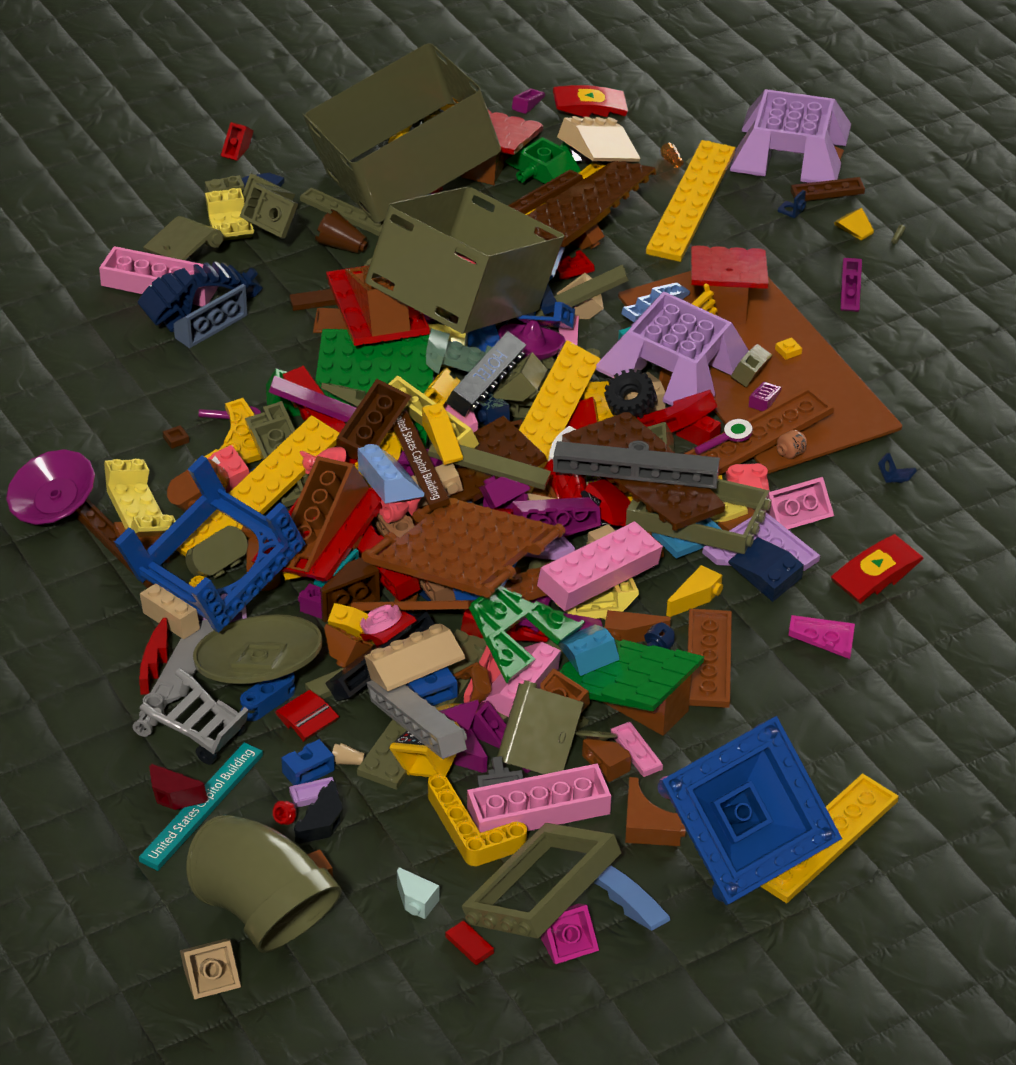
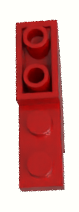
M710 389L673 401V406L643 415L644 417L641 419L637 417V419L646 427L666 422L672 433L696 422L718 406Z

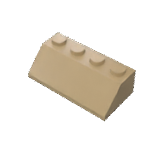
M434 624L428 630L412 633L409 638L393 641L389 646L374 649L370 654L364 656L371 680L386 691L400 687L465 659V655L451 630L443 624Z

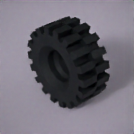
M629 369L627 373L625 370H622L621 375L616 373L614 380L611 378L608 380L609 385L605 386L606 392H604L606 402L613 415L630 412L633 416H639L641 419L644 417L643 413L647 415L650 413L649 408H654V402L657 399L652 380L645 372L642 374L641 370L637 369L636 373L634 369ZM631 392H637V393H638V395H637L635 398H633V399H630V400H625V399H624V397H625L628 393H631Z

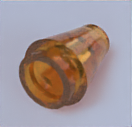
M666 143L661 147V156L675 168L683 165L684 161L675 144Z

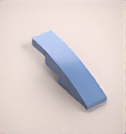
M679 283L652 288L650 295L638 297L635 305L623 307L621 314L635 322L663 291L679 299H684L690 294V291Z
M613 866L607 867L594 881L596 885L608 891L610 900L623 907L624 915L651 931L670 921V916L649 894Z

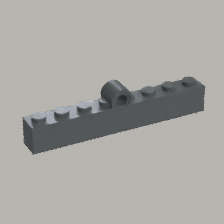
M557 441L553 457V472L716 489L720 458L649 451V445L644 441H633L629 444L628 448Z

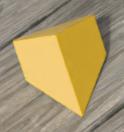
M862 208L846 214L834 222V225L861 241L874 233Z

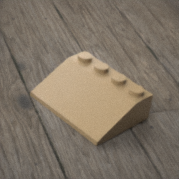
M576 116L564 118L557 137L592 161H640L641 158L627 133L617 123V120L610 117L607 119L600 117L595 119L590 117L579 118Z

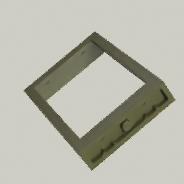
M718 479L717 488L710 489L722 501L756 509L744 534L696 523L673 530L670 522H662L658 514L647 512L646 504L642 501L636 502L633 499L627 508L626 525L635 521L645 531L745 554L747 548L752 546L754 535L758 534L760 523L764 522L766 511L770 510L772 500L769 499V490Z
M545 823L462 905L469 925L538 939L621 854L615 835ZM550 847L587 853L530 912L493 906Z

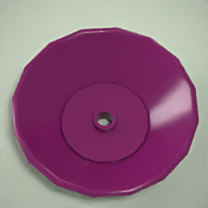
M65 449L48 451L32 458L16 472L9 483L6 501L10 512L20 521L35 525L54 523L71 515L84 504L93 489L95 472L91 461L79 452Z

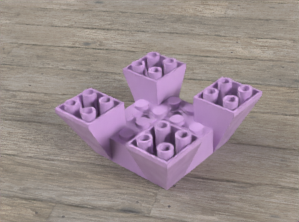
M765 89L747 111L742 127V132L747 133L736 148L730 171L740 174L765 176L771 157V149H775L777 151L804 153L801 173L802 182L812 183L838 180L841 161L834 145L846 146L851 123L835 99Z
M663 291L631 325L632 327L596 364L595 370L614 378L616 373L621 375L622 370H625L626 373L629 372V369H634L635 373L637 369L642 370L648 360L673 372L663 397V402L673 406V401L710 389L715 397L708 365L732 375L740 360L749 350L731 322Z

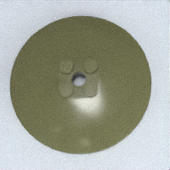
M280 614L248 617L231 622L219 633L214 630L201 639L193 652L194 665L203 676L219 682L245 684L268 681L290 674L311 662L321 650L322 636L315 624L300 617Z

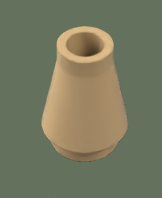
M340 743V745L334 744L332 752L334 762L341 765H360L365 754L343 743Z

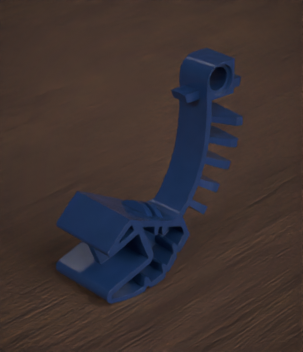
M213 262L212 266L209 263H203V268L195 264L193 275H190L185 268H182L173 273L158 277L143 292L138 300V304L155 325L163 322L170 332H174V323L191 313L194 294L199 287L222 286L233 290L244 284L246 285L247 298L255 297L263 287L255 279L258 273L254 268H250L247 273L243 272L241 274L232 265L228 266L223 262L221 265L218 262Z

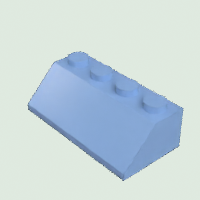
M368 444L358 448V471L384 503L424 497L422 489L401 464L378 445Z

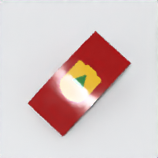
M569 85L553 88L557 110L582 117H589L591 113L607 117L609 112L626 116L628 112L623 91L590 85Z
M894 534L857 555L835 572L831 579L861 604L873 592L877 595L890 583L894 586L924 558Z

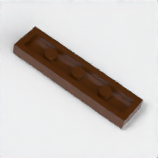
M860 177L791 185L793 198L802 190L806 191L805 201L865 193V187Z

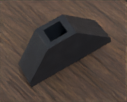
M331 780L326 787L323 786L321 788L318 799L315 803H311L308 806L303 820L299 819L294 827L295 842L300 844L329 838L342 822L343 808L334 781Z

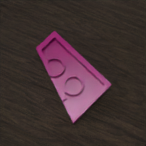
M791 615L789 636L850 659L855 624Z

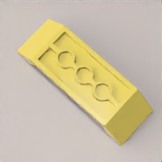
M114 459L105 461L107 493L125 529L131 528L138 537L161 536L176 520L173 515L162 514L147 485L149 469L144 459Z

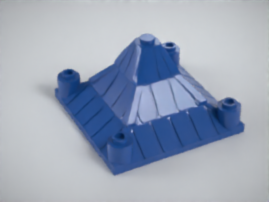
M777 716L756 725L750 731L671 775L661 778L658 782L659 794L666 799H670L679 818L714 881L712 887L714 897L718 901L724 902L725 905L734 902L842 839Z

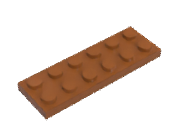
M689 609L688 652L704 656V662L691 674L689 706L730 707L732 611Z

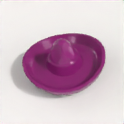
M531 320L527 324L503 325L498 330L500 339L509 331L526 344L523 350L525 355L522 359L531 352L539 360L548 359L557 354L565 342L562 334L540 327L536 320Z

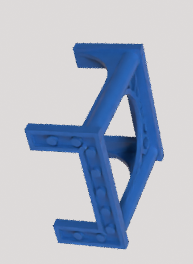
M201 455L187 470L202 496L147 550L135 531L129 527L114 543L137 580L142 583L148 580L152 584H158L197 609L199 615L208 620L213 630L219 633L306 544L285 505L279 502L266 516L262 515L228 494L209 460ZM217 509L251 530L257 536L259 543L258 555L251 569L233 584L216 589L212 581L205 577L194 588L160 565ZM274 547L268 554H264L267 549ZM222 594H228V595L222 600L221 595H222Z

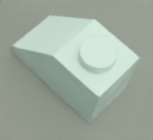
M400 867L398 868L397 887L404 909L412 915L426 919L439 902V885Z

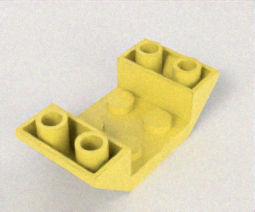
M241 188L205 193L210 226L221 230L224 235L223 241L251 238L253 236L254 229L252 223L240 217L244 206Z

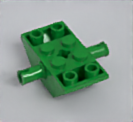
M543 137L505 160V163L520 170L516 173V177L521 182H525L528 178L533 177L546 184L568 170L577 173L581 171L570 153V145L565 142L557 145Z

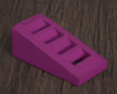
M530 88L513 97L512 109L526 114L545 97V93Z
M763 382L750 395L749 407L760 411L770 408L782 387Z

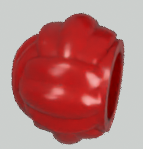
M278 801L275 803L273 808L274 820L281 825L292 824L296 818L295 805L289 801Z

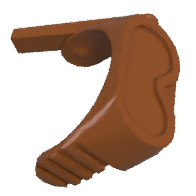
M475 662L453 674L456 680L459 678H472L473 691L470 701L478 700L481 703V701L487 699L491 692L488 671L479 662Z

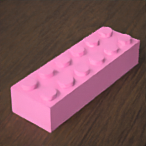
M114 246L99 267L101 286L143 294L147 287L152 285V282L158 277L173 273L182 268H185L190 275H193L194 265L198 264L203 268V264ZM219 286L199 287L194 294L193 305L203 307L208 304Z
M634 521L541 567L537 586L562 610L566 611L657 565L663 546Z
M597 763L467 790V809L480 833L512 822L524 823L527 831L540 829L545 823L560 825L608 815L611 809V794Z

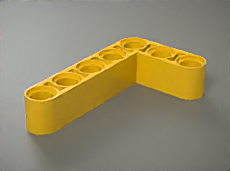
M434 774L428 778V799L468 865L480 866L512 855L527 841V827L521 822H512L480 833L447 777L442 774Z

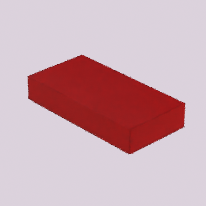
M464 920L445 932V937L475 965L494 954V948Z

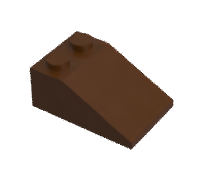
M361 557L348 562L320 589L322 621H328L334 603L351 607L353 602H379L380 583L378 568L375 565L366 563Z

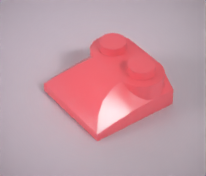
M735 464L726 471V481L769 490L768 469L762 464Z

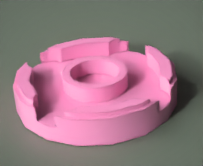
M388 604L370 611L367 614L368 618L366 620L362 618L360 626L365 634H375L397 623L402 613L397 605L393 607Z

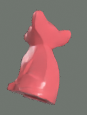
M343 447L328 448L317 456L300 451V454L303 456L302 463L306 474L310 473L317 456L343 462L346 459V451Z
M422 497L391 503H384L381 500L383 507L380 509V515H382L386 523L400 520L407 511L413 516V512L417 510L418 503Z

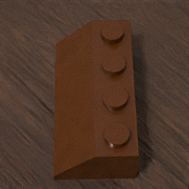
M376 379L338 435L336 447H343L346 451V456L352 459H358V448L368 444L380 447L412 399V396Z

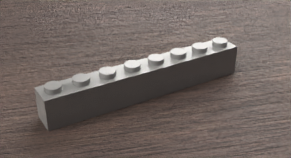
M373 680L367 682L371 702L440 758L444 759L467 750L465 744L467 736L464 729L457 726L453 720L448 719L444 713L439 712L435 706L430 705L426 699L421 698L417 692L412 691L409 686L402 685L386 691Z

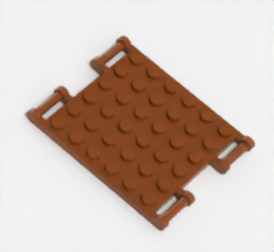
M449 497V505L437 508L434 511L430 510L428 504L422 509H417L413 512V518L419 522L401 538L397 537L393 532H388L384 535L383 540L373 548L367 549L362 553V559L372 565L489 598L502 583L516 575V570L513 567L516 562L527 553L540 555L544 552L547 545L557 537L563 536L566 530L562 524L554 526Z

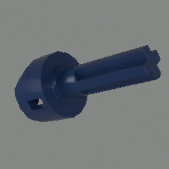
M662 622L653 625L644 635L647 642L646 646L653 645L671 649L674 644L673 629ZM662 630L665 633L663 636L659 635Z

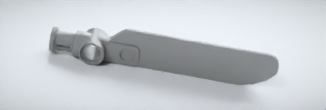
M208 620L200 621V629L185 639H180L151 693L143 698V702H146L152 708H160L161 713L164 715L166 705L182 697L179 691L183 680L177 677L175 672L181 668L193 677L197 670L193 660L194 649L201 639L214 631ZM140 711V717L134 722L133 730L138 735L147 737L152 732L151 717Z

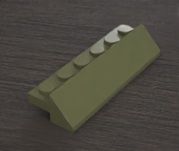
M282 401L264 406L263 413L245 418L246 425L262 461L295 431ZM305 474L280 498L281 504L285 505V507L294 505L302 492L309 474Z

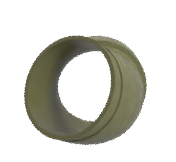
M231 815L216 816L202 825L195 834L188 851L187 878L194 895L205 904L224 908L237 916L245 924L244 932L261 953L276 950L305 933L332 909L342 893V889L328 870L319 868L299 846L278 831L253 820Z

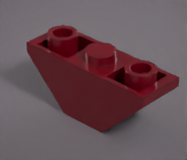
M154 764L149 766L152 788L157 804L176 810L205 803L208 800L203 782L184 776L181 773L170 771L165 767Z

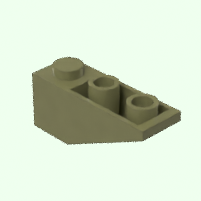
M758 344L755 345L740 360L731 377L747 387L773 355Z

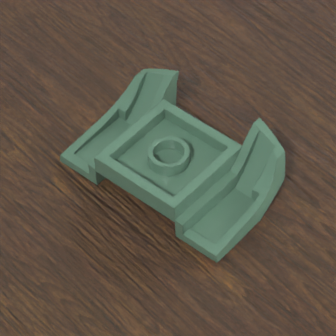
M431 328L426 350V365L437 374H439L442 364L470 372L492 347L487 345L485 352L477 347L470 348L457 341H448L449 333Z

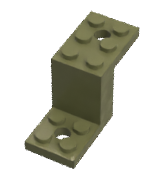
M250 173L243 191L244 206L240 217L281 238H286L298 203L293 201L294 193Z

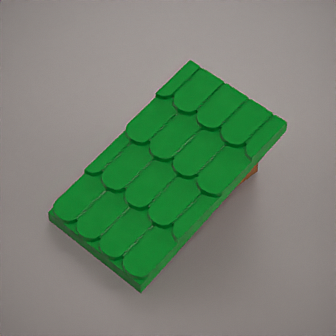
M623 639L622 641L615 640L620 660L582 676L578 674L570 661L565 663L559 671L589 691V699L601 701L664 736L689 711L691 674L704 662V656L679 649L673 651L659 646H646Z

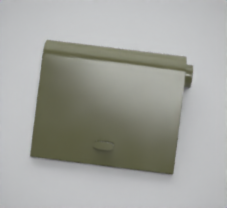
M177 216L143 246V249L156 255L186 260L202 244L214 248L219 247L223 243L224 235L221 230L183 216Z
M524 680L523 684L519 683L497 757L502 756V762L541 774L563 771L584 702L536 688V683Z

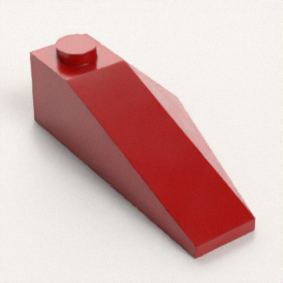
M467 609L463 615L461 631L466 632L468 635L483 638L470 610ZM515 625L506 632L514 640L547 642L549 640L540 630L536 632L522 625Z

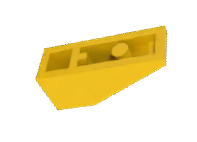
M442 403L422 407V426L442 463L446 465L463 460V455L449 416Z
M701 565L667 600L666 616L672 617L711 602L723 590L722 574Z
M334 603L328 624L362 638L360 633L363 630L360 622L362 618L366 620L368 615L354 607ZM372 639L366 640V641H368L369 643H373V644H374V642L372 641Z

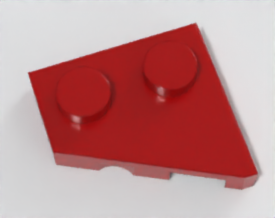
M578 250L575 257L567 256L559 262L555 274L559 279H569L572 276L594 272V264L581 250Z

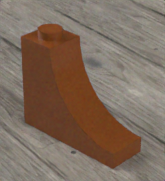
M629 777L625 843L680 846L681 837H685L686 829L678 814L665 811L652 804L643 795L639 787L638 778Z

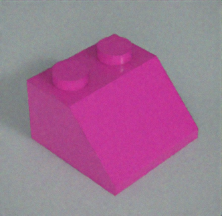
M585 904L569 906L540 936L554 964L599 951L589 910Z

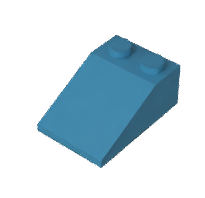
M596 624L573 633L558 645L580 676L620 660L614 638L606 628Z

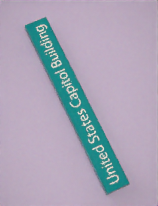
M244 742L205 784L208 800L205 803L184 807L139 856V862L159 871L262 758L263 751Z

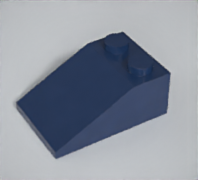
M759 537L753 540L752 546L747 548L745 554L737 553L728 561L734 569L772 602L802 578L804 564L789 551Z

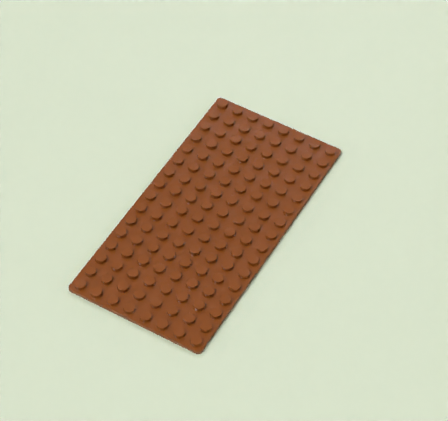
M691 271L621 291L618 293V298L625 306L635 305L637 298L650 295L652 288L679 283L690 291V294L682 300L692 304L705 290L704 286L691 285ZM769 277L768 289L749 288L746 324H732L748 350L758 344L773 356L747 387L739 383L731 375L708 365L715 390L714 398L718 406L713 411L725 425L734 419L747 420L762 411L749 407V397L763 382L782 387L771 407L807 387H810L834 407L833 414L800 431L807 439L804 453L788 459L778 453L776 444L755 455L753 458L757 463L764 465L768 469V473H772L902 430L900 421ZM793 338L802 347V354L785 360L775 350V345L780 341Z

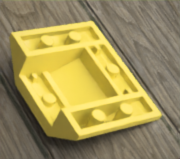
M630 578L565 612L606 620L607 610L623 612L639 595V591L633 578Z

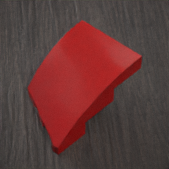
M606 479L588 483L585 491L601 500L599 505L600 518L611 525L626 526L627 508L631 501Z

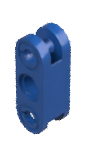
M293 672L276 679L259 682L241 695L240 703L243 706L241 710L246 707L248 711H255L252 714L248 713L247 721H256L294 695L295 677Z

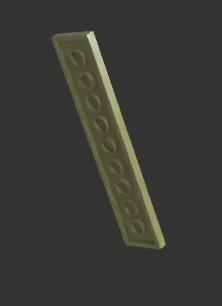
M458 629L453 635L463 651L465 659L447 666L452 674L480 661L487 646L484 638L468 635L466 632ZM471 677L468 679H457V697L433 706L437 708L449 703H458L465 693ZM392 719L357 768V775L397 790L407 776V771L402 768L389 747L407 730Z

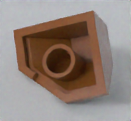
M326 624L324 627L329 654L337 660L336 664L343 668L374 646L368 641L347 633L339 627Z
M554 668L540 683L542 690L584 702L581 713L590 704L589 691Z

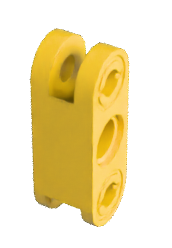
M446 367L436 376L423 394L435 403H442L443 405L452 390L461 381L457 377L453 378L450 375L451 371Z

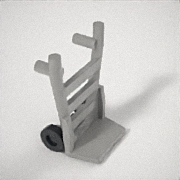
M179 668L175 675L183 680L179 694L185 698L167 716L161 713L160 708H152L146 702H143L139 709L151 717L150 724L152 726H156L160 722L199 744L196 748L198 758L203 763L211 765L216 761L218 751L232 737L240 736L245 731L244 724L247 720L248 709L244 707L238 713L220 700L215 702L191 675ZM199 697L204 704L183 724L176 721ZM210 710L216 715L200 732L192 729ZM222 722L224 723V729L217 735L215 740L208 737Z

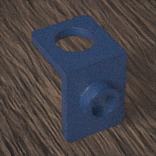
M802 190L794 198V203L785 201L778 208V212L796 218L806 206V191ZM792 207L793 211H787L784 208Z
M886 453L878 462L886 483L909 481L917 472L916 468L897 469L890 453ZM886 461L889 462L890 466L888 472L885 469Z

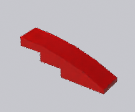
M162 618L145 648L139 676L141 695L149 694L150 679L159 678V663L168 662L167 618Z

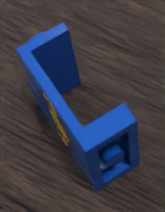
M555 302L553 317L535 316L536 311L517 317V319L526 324L531 320H536L543 327L573 328L575 309L563 302Z

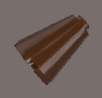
M331 209V214L327 212L318 226L317 231L320 234L319 237L315 236V241L357 254L361 253V251L364 252L368 247L367 237L337 211Z

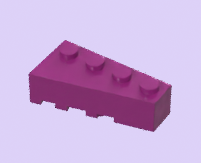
M589 497L512 501L513 514L516 516H523L554 526L562 524L566 531L561 537L601 526L600 507Z

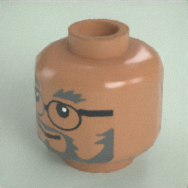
M791 430L779 436L777 451L785 458L792 459L805 452L807 439L803 433Z

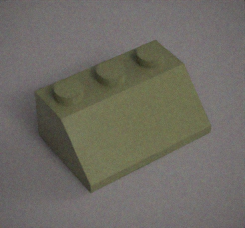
M531 352L516 364L510 373L507 372V375L498 384L492 396L496 399L524 401L526 398L531 399L539 392L538 389L542 386L541 382L546 378L544 375L548 369Z

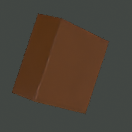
M181 425L163 431V438L171 449L189 443V436Z

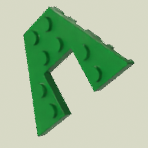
M502 586L495 589V593L491 597L480 596L469 607L506 683L530 667L535 661V658L506 633L508 630L526 618L558 646L579 630L585 621H575L564 616V612L553 610L550 606L535 601V603L521 598V594L511 592Z

